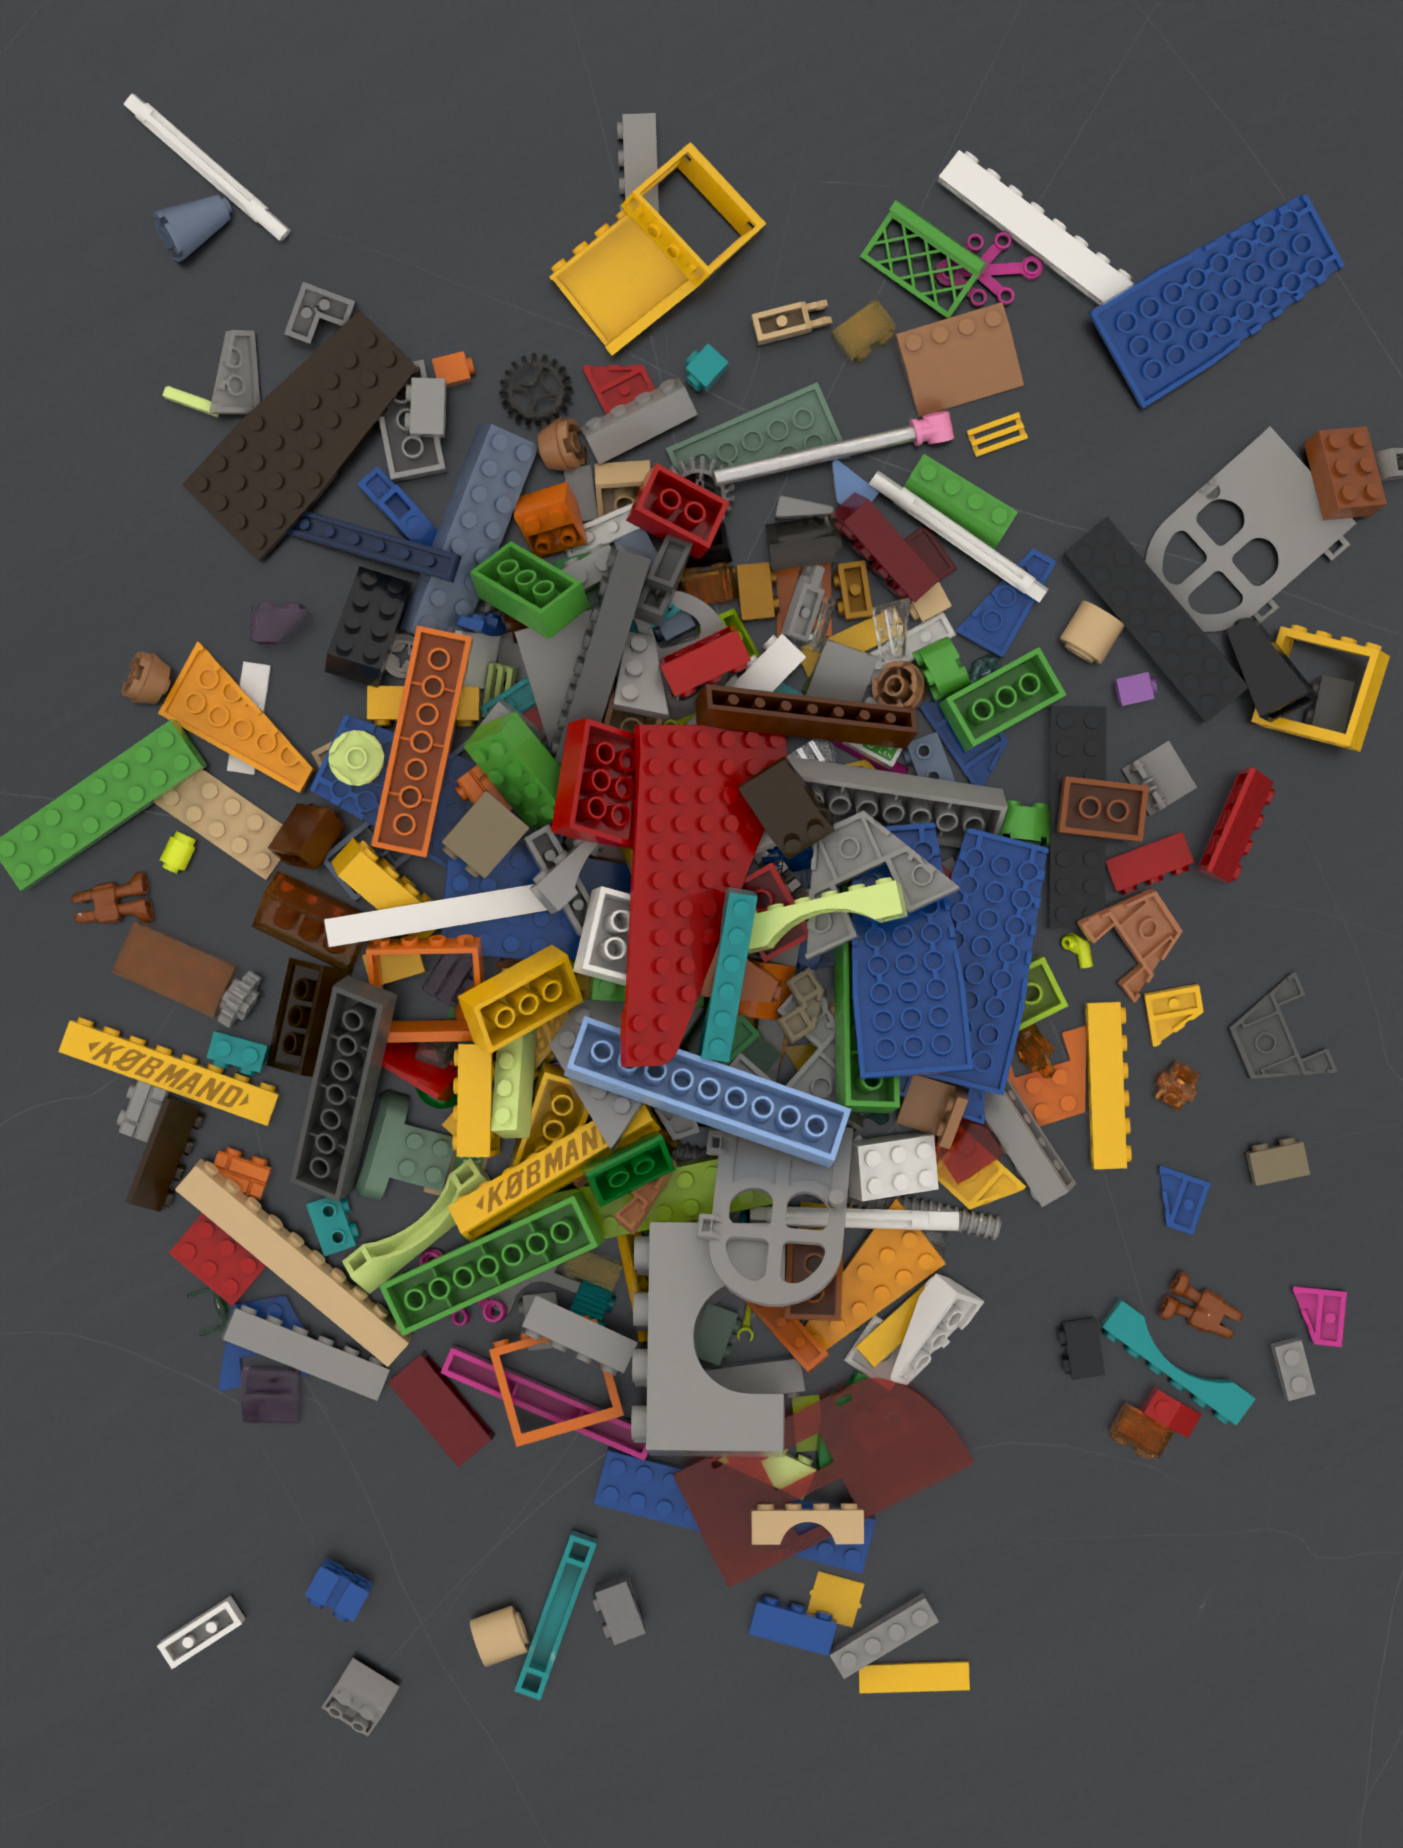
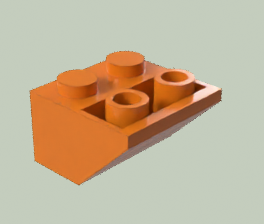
M568 482L519 496L515 506L514 518L534 555L541 558L587 543L579 505Z

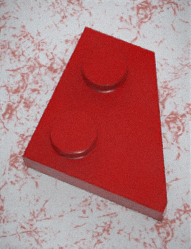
M586 365L582 367L605 414L610 413L611 409L617 405H626L635 400L636 396L643 392L655 390L643 365Z

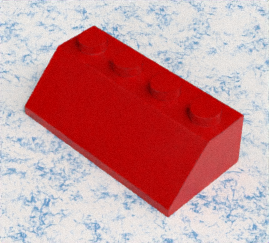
M414 1042L386 1044L382 1067L437 1100L449 1102L454 1093V1078L458 1077V1066L454 1065V1060L448 1057L445 1060L435 1056L437 1050L425 1043L421 1047Z

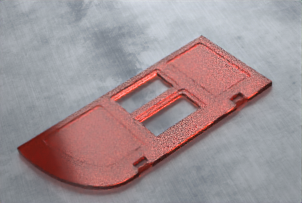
M867 1378L857 1381L785 1418L784 1450L820 1433L834 1461L833 1463L775 1491L761 1461L769 1457H726L728 1462L716 1469H713L711 1463L722 1457H706L673 1474V1477L728 1587H731L832 1536L822 1525L800 1536L797 1535L794 1527H791L785 1533L780 1545H752L751 1509H757V1504H774V1509H784L785 1504L792 1503L842 1477L854 1503H857V1508L864 1510V1519L974 1464L973 1459L946 1419L923 1397L897 1382L884 1378ZM850 1394L852 1400L837 1406L835 1400Z

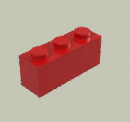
M1178 832L1106 859L1105 870L1113 891L1121 890L1122 895L1138 890L1136 884L1147 881V884L1151 885L1164 880L1162 875L1172 871L1175 876L1189 870L1188 865L1194 863L1184 833Z

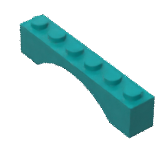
M726 888L714 979L698 1051L703 1059L729 1062L758 897L755 891Z
M1120 1298L1100 1323L1105 1329L1102 1333L1115 1344L1118 1340L1122 1341L1127 1345L1125 1348L1126 1352L1137 1360L1140 1356L1148 1360L1149 1364L1147 1367L1159 1376L1163 1372L1172 1378L1169 1382L1172 1386L1181 1392L1186 1388L1194 1394L1191 1398L1194 1402L1204 1409L1207 1405L1216 1410L1214 1416L1226 1425L1230 1421L1237 1425L1256 1399L1230 1379L1213 1380L1200 1378L1186 1373L1171 1364L1154 1344L1147 1329L1145 1317Z
M571 1530L519 1674L515 1692L541 1700L571 1612L595 1551L597 1538Z

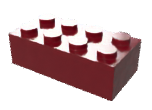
M854 492L830 514L836 521L833 524L836 530L842 536H846L854 541L850 544L861 557L864 556L868 561H871L868 565L879 577L882 576L886 581H889L886 586L895 596H899L902 600L909 599L916 603L939 581L935 574L869 499Z

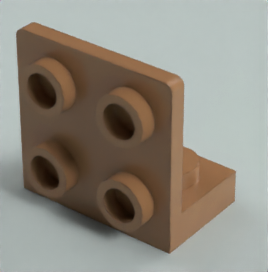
M922 1075L912 1076L906 1096L902 1101L896 1118L897 1124L938 1136L940 1147L950 1149L968 1102L966 1088Z

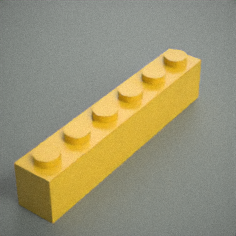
M1121 1002L1085 1003L1091 1168H1127V1162H1131L1132 1153L1131 1145H1126V1134H1130V1118H1125V1107L1129 1106V1091L1124 1090V1079H1128V1063L1123 1062V1051H1127V1036L1122 1035V1024H1126V1009L1121 1007Z

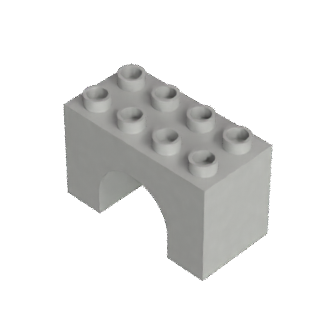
M650 1222L649 1236H635L634 1269L637 1270V1275H649V1292H634L633 1325L636 1326V1331H648V1349H633L632 1381L635 1383V1387H647V1406H632V1440H634V1443H646V1451L651 1456L784 1457V1394H746L734 1392L716 1383L700 1365L697 1354V1336L707 1302L715 1305L721 1299L733 1294L724 1286L713 1269L709 1253V1239L697 1238L698 1223ZM704 1223L703 1231L710 1232L711 1223ZM735 1223V1224L767 1226V1225H769L770 1223ZM732 1239L727 1243L726 1251L728 1258L741 1276L749 1280H759L765 1276L768 1256V1244L766 1242ZM786 1245L783 1247L780 1272L781 1279L785 1282Z

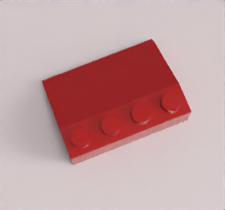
M587 718L568 723L551 832L577 840L633 849L636 799L634 733Z
M1249 767L1239 770L1196 870L1225 884H1230L1231 880H1237L1242 866L1239 865L1242 855H1248L1253 844V840H1250L1253 829L1258 830L1263 821L1264 815L1260 814L1264 804H1270L1275 790L1272 789L1274 782L1257 769Z

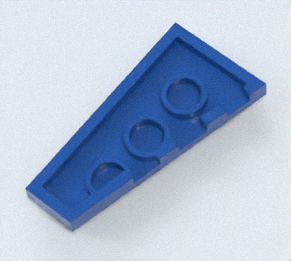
M1032 548L1017 566L1044 585L1057 561ZM1003 579L954 632L1003 659L1035 599L1026 593H1022Z

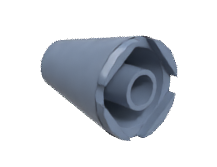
M214 195L159 209L152 213V217L158 218V220L154 221V225L167 250L173 248L176 255L172 257L175 261L180 262L186 259L231 219L230 213H232V208L225 197L221 199L219 195Z

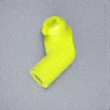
M1075 933L1066 934L1061 940L1062 947L1078 955L1080 969L1093 967L1089 942Z

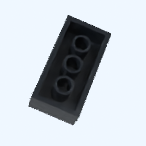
M359 566L327 652L325 672L376 688L379 687L410 601L413 582Z

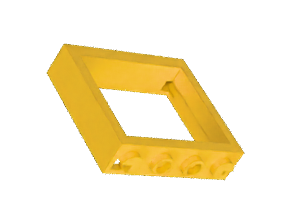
M691 142L636 188L620 205L696 287H699L766 225V222ZM686 155H688L692 160L689 161ZM677 167L741 235L740 238L708 266L644 198L649 191Z
M1292 624L1291 629L1281 626L1276 643L1288 658L1294 640L1369 658L1346 734L1281 717L1270 723L1259 717L1256 707L1251 722L1264 728L1361 752L1390 656L1381 651L1382 646L1366 642L1365 646L1356 645L1357 640L1341 636L1340 640L1332 639V634L1316 630V634L1307 633L1308 629L1302 626Z

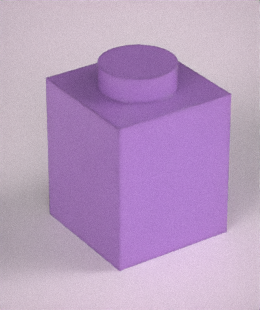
M1149 672L1113 681L1119 708L1155 699L1154 694L1158 693L1155 678H1150Z

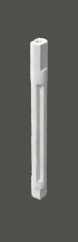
M131 94L124 105L135 114V117L252 220L256 223L259 222L279 241H283L291 230L269 212L267 206L149 103L142 101L136 94Z
M877 471L870 481L869 485L894 501V504L1022 593H1026L1037 602H1040L1047 593L1048 588L1035 580V577L907 488L901 487L880 471Z
M773 1206L751 1208L750 1223H770ZM787 1207L785 1223L787 1226L826 1227L829 1211L828 1208ZM846 1208L845 1228L959 1231V1212Z

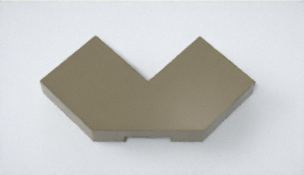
M810 967L785 982L799 1007L776 1020L790 1044L816 1029L824 989Z

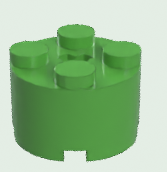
M949 637L941 638L912 652L918 667H921L919 670L923 675L925 684L928 683L931 686L929 691L935 702L971 685L965 667L962 666L959 660L960 656Z
M1006 801L1008 808L999 836L1031 844L1042 843L1043 847H1049L1051 825L1049 805L1033 803L1032 807L1021 806L1019 801Z

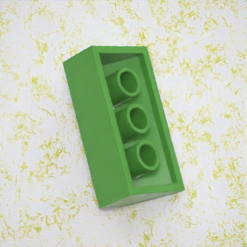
M923 454L904 485L909 491L994 550L1018 511Z

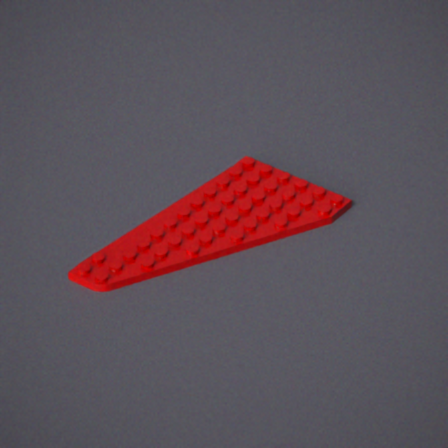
M705 725L634 726L636 799L625 1010H622L621 1067L661 1066L671 1061L678 1051L719 944L726 888H742L765 830L739 791L738 785L782 757L787 759L786 735L716 728Z

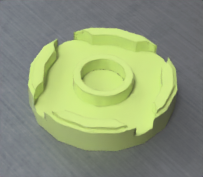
M353 730L341 734L334 740L329 749V765L338 780L348 785L361 786L370 783L379 776L384 766L385 755L382 745L374 736L365 731Z

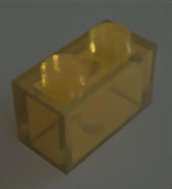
M876 298L833 330L831 336L850 361H853L855 358L861 361L872 352L870 347L878 341L882 345L894 336L892 331L896 328V324Z
M591 1250L564 1262L562 1266L563 1272L613 1292L623 1269L621 1262Z

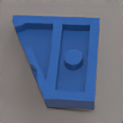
M1160 1165L1159 1172L1166 1225L1194 1235L1211 1183Z

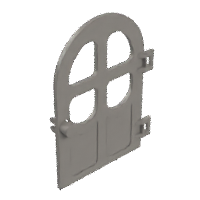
M1270 426L1159 526L1149 543L1145 562L1204 632L1223 631L1234 626L1237 620L1252 616L1262 624L1280 608L1272 598L1320 555L1324 553L1333 561L1351 545L1343 535L1357 523L1353 518L1323 521L1311 471ZM1218 499L1235 503L1241 508L1244 515L1242 529L1223 546L1215 544L1199 526L1196 519L1198 513L1207 504ZM1178 531H1185L1204 551L1206 561L1182 583L1174 585L1169 583L1163 575L1164 552L1172 536ZM1255 538H1262L1271 542L1278 555L1276 572L1260 586L1252 585L1232 562L1234 554ZM1339 540L1343 545L1332 553L1328 548ZM1216 571L1222 572L1242 594V602L1238 607L1220 614L1198 613L1191 608L1188 601L1189 595ZM1268 603L1272 608L1261 616L1257 611Z
M676 590L671 604L674 603L677 609L691 614L698 620L701 628L700 634L693 640L666 648H661L656 643L658 659L724 629L725 626L722 620L701 599ZM592 609L583 612L550 639L529 627L515 631L549 748L553 736L559 737L561 731L557 729L558 719L561 710L567 711L569 703H565V697L569 683L575 684L577 678L573 672L577 657H583L585 652L581 645L586 629L591 630L593 626L589 619ZM633 617L639 634L654 636L650 623ZM619 663L618 670H617V673H616V676H615V679H614V683H615V682L617 681V679H618V674H619V669H620V663ZM660 667L665 696L668 697V720L672 719L675 721L695 714V700L706 685V682L689 698L676 700L671 694L669 684ZM729 671L722 674V679L712 685L724 686ZM610 693V696H609V699H608V702H607V706H606V709H605V712H604V715H603V719H602V722H601V723H603V724H604V720H605V717H606V713H607V709H608V705H609L611 693Z
M845 1127L835 1161L830 1168L724 1131H708L706 1154L718 1155L712 1214H699L697 1238L709 1239V1253L713 1269L720 1281L732 1293L754 1304L782 1307L798 1304L812 1298L831 1282L839 1268L843 1252L853 1128ZM713 1138H720L719 1148L712 1147ZM751 1190L766 1193L773 1202L770 1224L767 1226L733 1223L729 1218L732 1201L738 1195ZM801 1194H809L819 1198L826 1204L829 1211L827 1226L822 1230L789 1228L785 1223L789 1201ZM829 1204L836 1207V1210L831 1209ZM704 1221L711 1222L710 1232L703 1231ZM730 1240L763 1241L768 1244L766 1274L762 1279L749 1280L736 1271L726 1251V1245ZM786 1244L821 1246L825 1250V1255L813 1274L799 1283H787L781 1279L782 1252Z

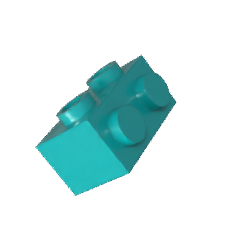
M707 344L701 352L695 350L685 361L687 363L685 365L686 382L696 392L702 390L706 394L726 373L729 362L710 344Z
M217 1030L213 1032L206 1058L213 1060L212 1065L228 1069L229 1064L240 1067V1073L255 1076L256 1072L261 1073L264 1071L270 1045Z
M346 1196L339 1202L323 1197L306 1204L324 1257L358 1244L357 1239L360 1238V1233L356 1223L350 1222L347 1213L351 1212V1208Z

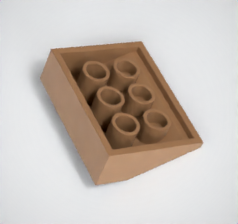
M1002 302L901 332L895 336L896 346L918 418L926 414L943 411L1024 386L1011 329Z

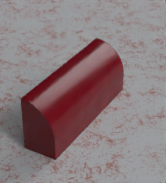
M425 1350L387 1382L457 1467L466 1462L495 1436V1433L446 1375L441 1374L440 1367Z

